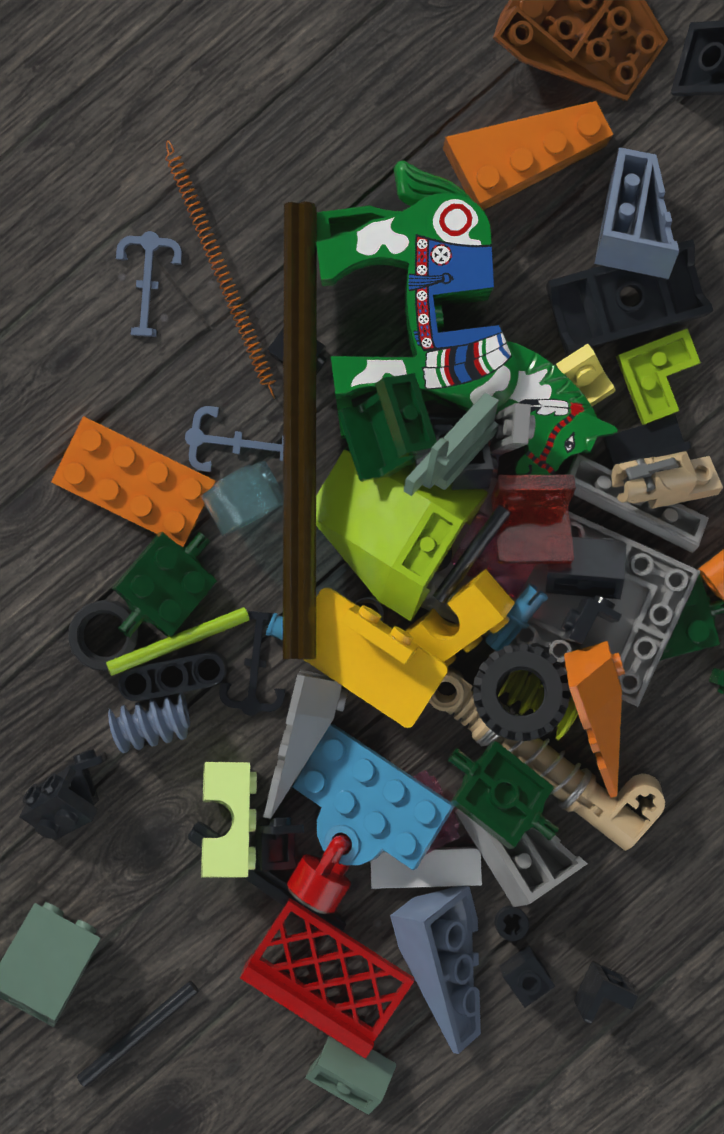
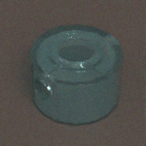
M266 461L252 466H245L215 483L210 490L201 496L222 536L245 527L283 505V491Z

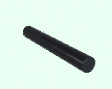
M499 504L434 592L433 596L443 604L447 602L512 513L508 508Z

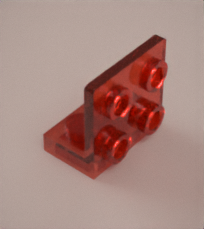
M574 475L498 476L491 496L492 511L494 512L497 506L502 504L512 512L495 535L499 564H571L573 562L574 551L568 505L576 489Z

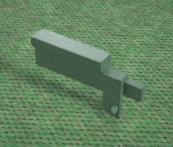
M484 393L444 438H440L434 444L431 452L407 476L404 492L412 496L422 485L430 489L434 484L446 490L496 434L499 424L494 419L499 400Z

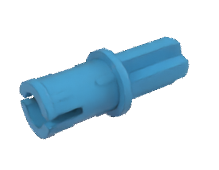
M532 583L527 585V588L515 601L514 606L507 614L510 619L509 622L494 634L490 632L486 637V642L492 649L496 651L503 649L504 646H508L522 628L527 629L529 627L528 621L544 601L548 599V596L542 590L530 601L537 592V587Z

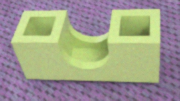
M204 763L203 802H215L224 805L231 814L232 825L229 832L223 837L202 839L201 877L246 878L248 877V870H255L256 849L255 847H249V832L256 831V809H249L250 794H256L257 772H250V763Z

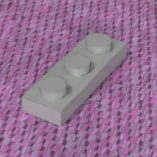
M515 403L495 415L494 421L499 425L496 434L491 438L490 454H505L527 445L528 440L533 438L535 416L530 415L531 404Z

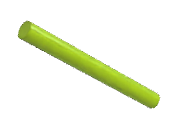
M245 607L110 660L106 662L109 673L113 676L250 621Z

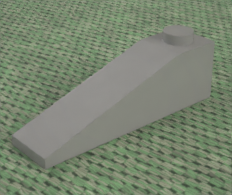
M301 669L297 674L285 723L287 726L280 744L278 762L273 774L264 818L271 819L333 721L336 710L342 712L344 710L348 690L342 689V685L326 675Z

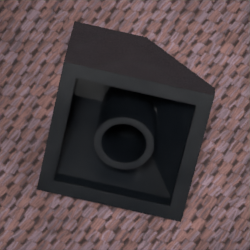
M724 20L690 22L671 89L673 96L724 95Z

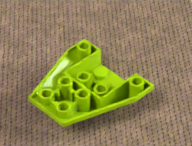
M343 450L316 495V526L379 602L412 621L431 590L427 587L464 524L470 525L489 492L484 489L452 490L451 484L446 490H443L434 484L430 489L422 485L410 496L404 492V485L407 476L414 470L413 464L408 465L392 476L361 482L350 451Z

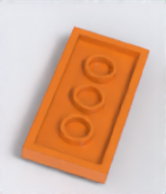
M83 416L51 483L156 534L164 532L176 544L185 547L217 481Z

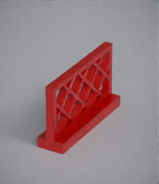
M289 898L255 952L244 965L240 979L365 1059L374 1047V1041L414 983L413 976L291 898ZM291 911L305 920L307 932L287 935L284 921ZM312 925H314L318 929L312 930ZM280 929L281 937L274 938ZM331 936L336 940L338 952L318 955L314 937ZM309 939L313 957L293 960L289 942ZM283 944L287 962L273 964L263 958L262 955L267 947ZM343 945H345V946L348 947L349 949H348V950H344V949H343ZM360 955L367 959L369 972L349 975L346 957ZM340 959L344 977L324 980L320 963ZM315 964L318 982L304 984L297 979L295 967ZM374 965H376L377 967H379V968H381V969L375 970V969H374ZM289 969L290 974H288L284 970ZM391 975L402 982L395 993L380 995L377 982L378 977ZM372 979L375 996L355 1000L351 983ZM346 984L349 1002L335 1004L328 999L327 987ZM320 989L321 994L316 992L315 990ZM389 1002L386 1008L383 1009L382 1003ZM377 1004L380 1017L374 1026L371 1027L359 1019L357 1008ZM352 1009V1014L346 1010Z

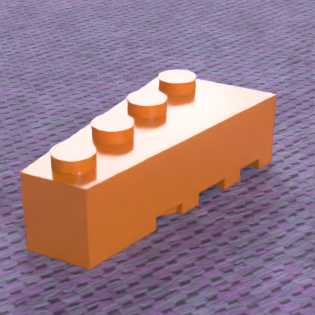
M597 101L447 136L444 140L443 150L464 191L482 210H485L603 149L608 145L613 132Z

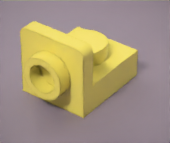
M586 344L556 364L558 369L580 389L591 406L596 405L615 392L614 385L605 374L589 344Z

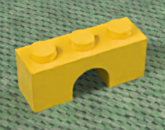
M485 569L459 588L448 602V605L459 619L458 624L444 620L433 608L411 624L405 631L414 638L412 642L449 666L457 658L455 654L463 649L468 653L483 640L481 635L490 630L494 634L503 628L510 620L507 614L515 602Z

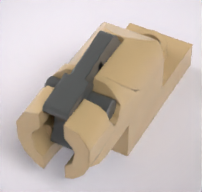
M686 451L616 464L612 469L611 475L613 488L624 486V493L617 496L620 502L639 503L648 501L651 509L718 495L723 489L710 456L690 460Z

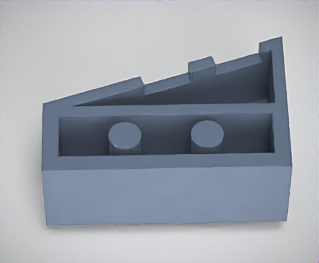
M619 147L610 179L594 264L669 279L679 253L677 241H674L672 235V218L670 212H667L664 201L665 189L657 155Z

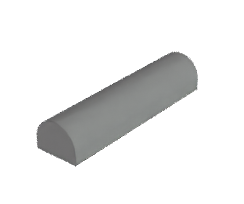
M580 454L574 455L559 485L560 489L691 553L699 547L709 519L708 517L680 503L654 509L650 508L648 501L622 503L617 499V496L624 493V486L612 487V470Z

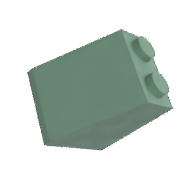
M47 902L44 903L43 907L34 903L0 962V999L54 1027L100 942V937L95 935L97 929L81 920H77L76 924L63 918L64 911Z

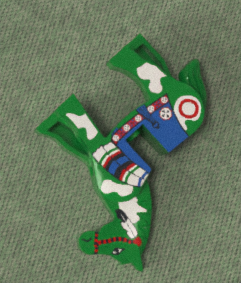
M398 161L394 167L397 195L399 200L411 207L404 211H391L369 205L317 212L316 245L322 287L333 286L349 273L372 265H390L408 270L405 288V318L413 357L331 356L338 412L346 407L358 406L377 393L375 383L382 378L412 373L416 375L425 405L437 404L456 412L467 413L484 393L499 400L496 415L501 410L515 403L531 404L530 415L535 416V432L533 438L528 440V444L523 446L525 453L514 465L513 478L518 485L525 489L540 488L551 480L566 458L581 452L586 454L591 452L598 437L613 435L618 429L597 418L585 395L555 365L534 351L517 343L507 341L499 325L442 332L444 322L441 306L486 301L489 299L494 288L489 220L482 208L453 182L424 172L406 161ZM339 418L340 433L342 439L346 437Z

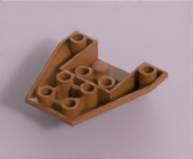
M509 0L500 14L493 36L496 42L520 62L622 101L629 99L668 41L667 36L645 0Z

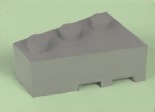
M459 809L455 811L513 907L531 904L588 864L580 856L576 857L565 848L556 835L548 841L546 837L533 827L524 833L515 848L508 849Z

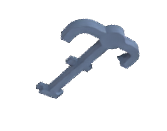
M148 231L142 236H127L121 239L117 245L116 259L128 260L125 249L129 245H142L145 249L143 280H136V288H143L140 328L131 327V335L157 337V330L148 328L151 289L158 290L159 282L152 281L154 251L159 247L172 248L174 250V257L171 263L182 265V249L176 241L168 238H159L155 232Z
M204 406L198 409L193 417L192 428L185 434V440L190 445V464L199 471L211 472L212 470L211 461L202 464L197 460L198 447L203 443L233 446L232 453L240 454L241 447L280 452V461H283V436L282 444L243 440V432L235 431L234 438L204 435L200 430L202 417L210 414L217 418L219 407Z

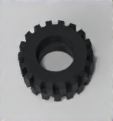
M528 644L504 646L503 649L489 655V658L481 664L478 674L475 676L473 699L476 710L484 724L499 736L513 741H531L540 738L552 731L561 722L568 708L570 689L566 677L567 674L564 668L557 662V659L552 654L546 653L543 648L528 646ZM518 670L528 671L536 675L544 688V699L541 706L532 714L525 716L509 713L500 703L498 696L499 686L504 677Z

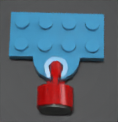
M330 724L292 786L322 807L317 819V837L324 850V854L321 859L312 855H303L287 882L289 892L299 902L322 914L334 913L351 886L350 880L345 876L351 865L368 863L378 858L385 851L410 869H417L455 806L336 725Z

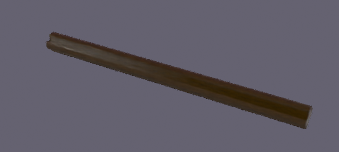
M307 201L284 204L283 659H316L317 207H315V203Z

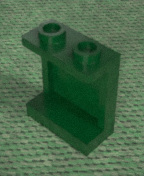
M415 373L382 378L375 383L377 389L375 395L358 406L346 407L338 412L357 475L361 482L394 475L431 452V448L437 442Z

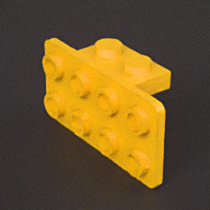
M330 587L321 589L316 597V659L303 660L403 727H412L448 673L447 664L412 642L414 638L397 626L391 628L380 621L382 617L373 609L365 605L359 607Z

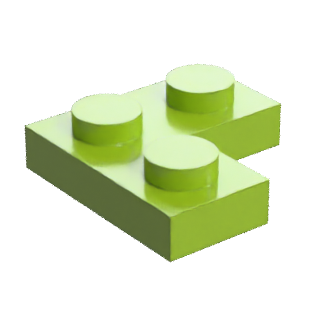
M688 328L616 356L642 425L679 411L667 376L701 363Z

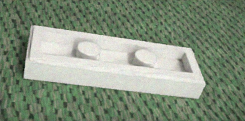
M476 846L429 848L415 870L410 869L385 851L378 858L370 861L371 889L482 885L481 853Z

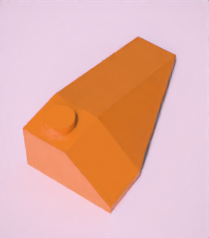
M608 641L565 653L564 658L572 698L583 729H586L591 750L595 753L610 798L618 794L622 687L619 676L626 673L619 652L612 654Z

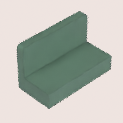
M328 1036L320 1056L310 1066L305 1078L369 1115L382 1102L395 1071L396 1063L374 1050H371L365 1059L331 1036Z

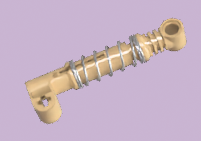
M448 667V673L442 682L453 684L456 692L448 696L436 690L429 703L437 710L446 711L450 715L454 712L453 717L456 720L462 718L460 722L462 725L466 726L469 723L468 729L472 732V738L481 746L489 745L496 740L554 786L550 794L558 798L559 807L567 812H576L625 851L633 847L662 814L665 808L662 788L659 781L649 774L633 776L622 787L616 797L610 798L608 791L596 782V776L587 768L580 770L581 763L572 764L563 757L565 751L558 753L548 745L549 738L544 741L540 738L531 741H513L494 733L484 724L476 710L473 699L474 689L471 691L472 685L464 679L459 670ZM501 703L502 706H503L508 712H510V708L507 707L506 705H504L503 703ZM651 793L652 798L650 800H648L647 798H642L639 801L638 796L640 794L646 797ZM629 803L632 807L637 809L640 803V808L642 812L641 817L625 804Z

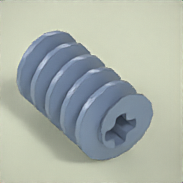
M183 692L179 693L177 704H173L167 695L164 696L163 707L160 708L153 698L150 699L149 710L147 711L143 709L140 702H136L134 714H130L125 705L121 706L120 717L116 718L111 708L108 712L113 740L122 753L129 751L131 743L135 749H142L145 739L150 746H156L159 742V735L165 743L172 742L174 732L180 740L186 739L188 727H190L189 712Z

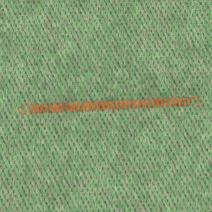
M167 141L166 149L168 155L166 156L165 160L169 162L168 167L172 168L171 173L175 174L173 179L177 181L176 186L181 187L179 189V193H184L181 198L186 200L184 205L189 206L187 208V212H190V218L194 219L192 224L197 225L195 231L199 232V238H203L200 243L206 244L203 247V250L208 251L206 253L207 257H211L208 262L213 264L211 269L216 270L214 276H219L217 278V282L221 283L219 288L225 289L222 292V295H228L225 298V301L230 302L227 306L228 308H233L230 314L235 315L233 317L234 321H238L235 326L242 327L239 329L238 333L243 334L241 337L242 340H247L244 343V346H250L246 350V352L252 353L249 356V359H255L252 362V365L257 366L254 370L255 372H260L257 378H264L260 381V384H268L271 394L275 399V396L270 385L276 382V380L262 383L265 379L273 376V374L259 377L262 373L269 370L270 367L262 370H256L260 366L268 363V361L253 364L265 355L251 358L252 355L261 351L263 348L254 351H248L250 348L259 344L260 342L245 345L248 341L257 337V335H255L253 337L243 338L245 335L254 331L255 329L240 332L246 326L251 325V322L245 325L237 326L241 321L249 318V316L241 319H234L241 313L246 312V310H243L241 312L232 313L233 310L244 304L242 303L237 306L229 307L231 303L241 299V297L232 300H226L229 296L238 292L234 291L232 293L224 294L226 290H228L231 287H234L236 284H233L228 287H221L224 283L232 280L233 278H229L224 281H218L222 276L230 273V271H228L224 274L216 275V273L219 270L227 267L228 265H224L220 268H213V266L217 263L224 261V258L216 262H210L211 259H213L215 256L221 255L222 252H219L215 255H207L212 250L219 248V246H216L211 249H205L207 245L214 243L217 240L214 239L210 242L202 243V241L205 238L214 235V233L208 234L207 236H199L203 231L211 229V227H207L203 230H197V228L200 225L207 223L209 220L203 221L198 224H194V222L198 218L206 216V214H202L198 217H191L192 214L202 210L203 207L198 208L194 211L188 210L190 207L199 204L201 201H197L189 205L186 204L188 200L196 198L198 195L196 194L189 198H183V196L186 193L194 191L195 188H192L186 192L180 191L183 187L191 185L193 182H188L184 185H178V183L181 180H185L190 176L187 175L182 177L181 179H175V177L178 174L186 172L187 169H183L177 173L172 172L173 169L184 165V163L182 162L177 164L176 166H170L171 162L181 159L182 156H178L172 160H167V157L174 153V148L171 142ZM168 142L171 145L172 152L168 150Z

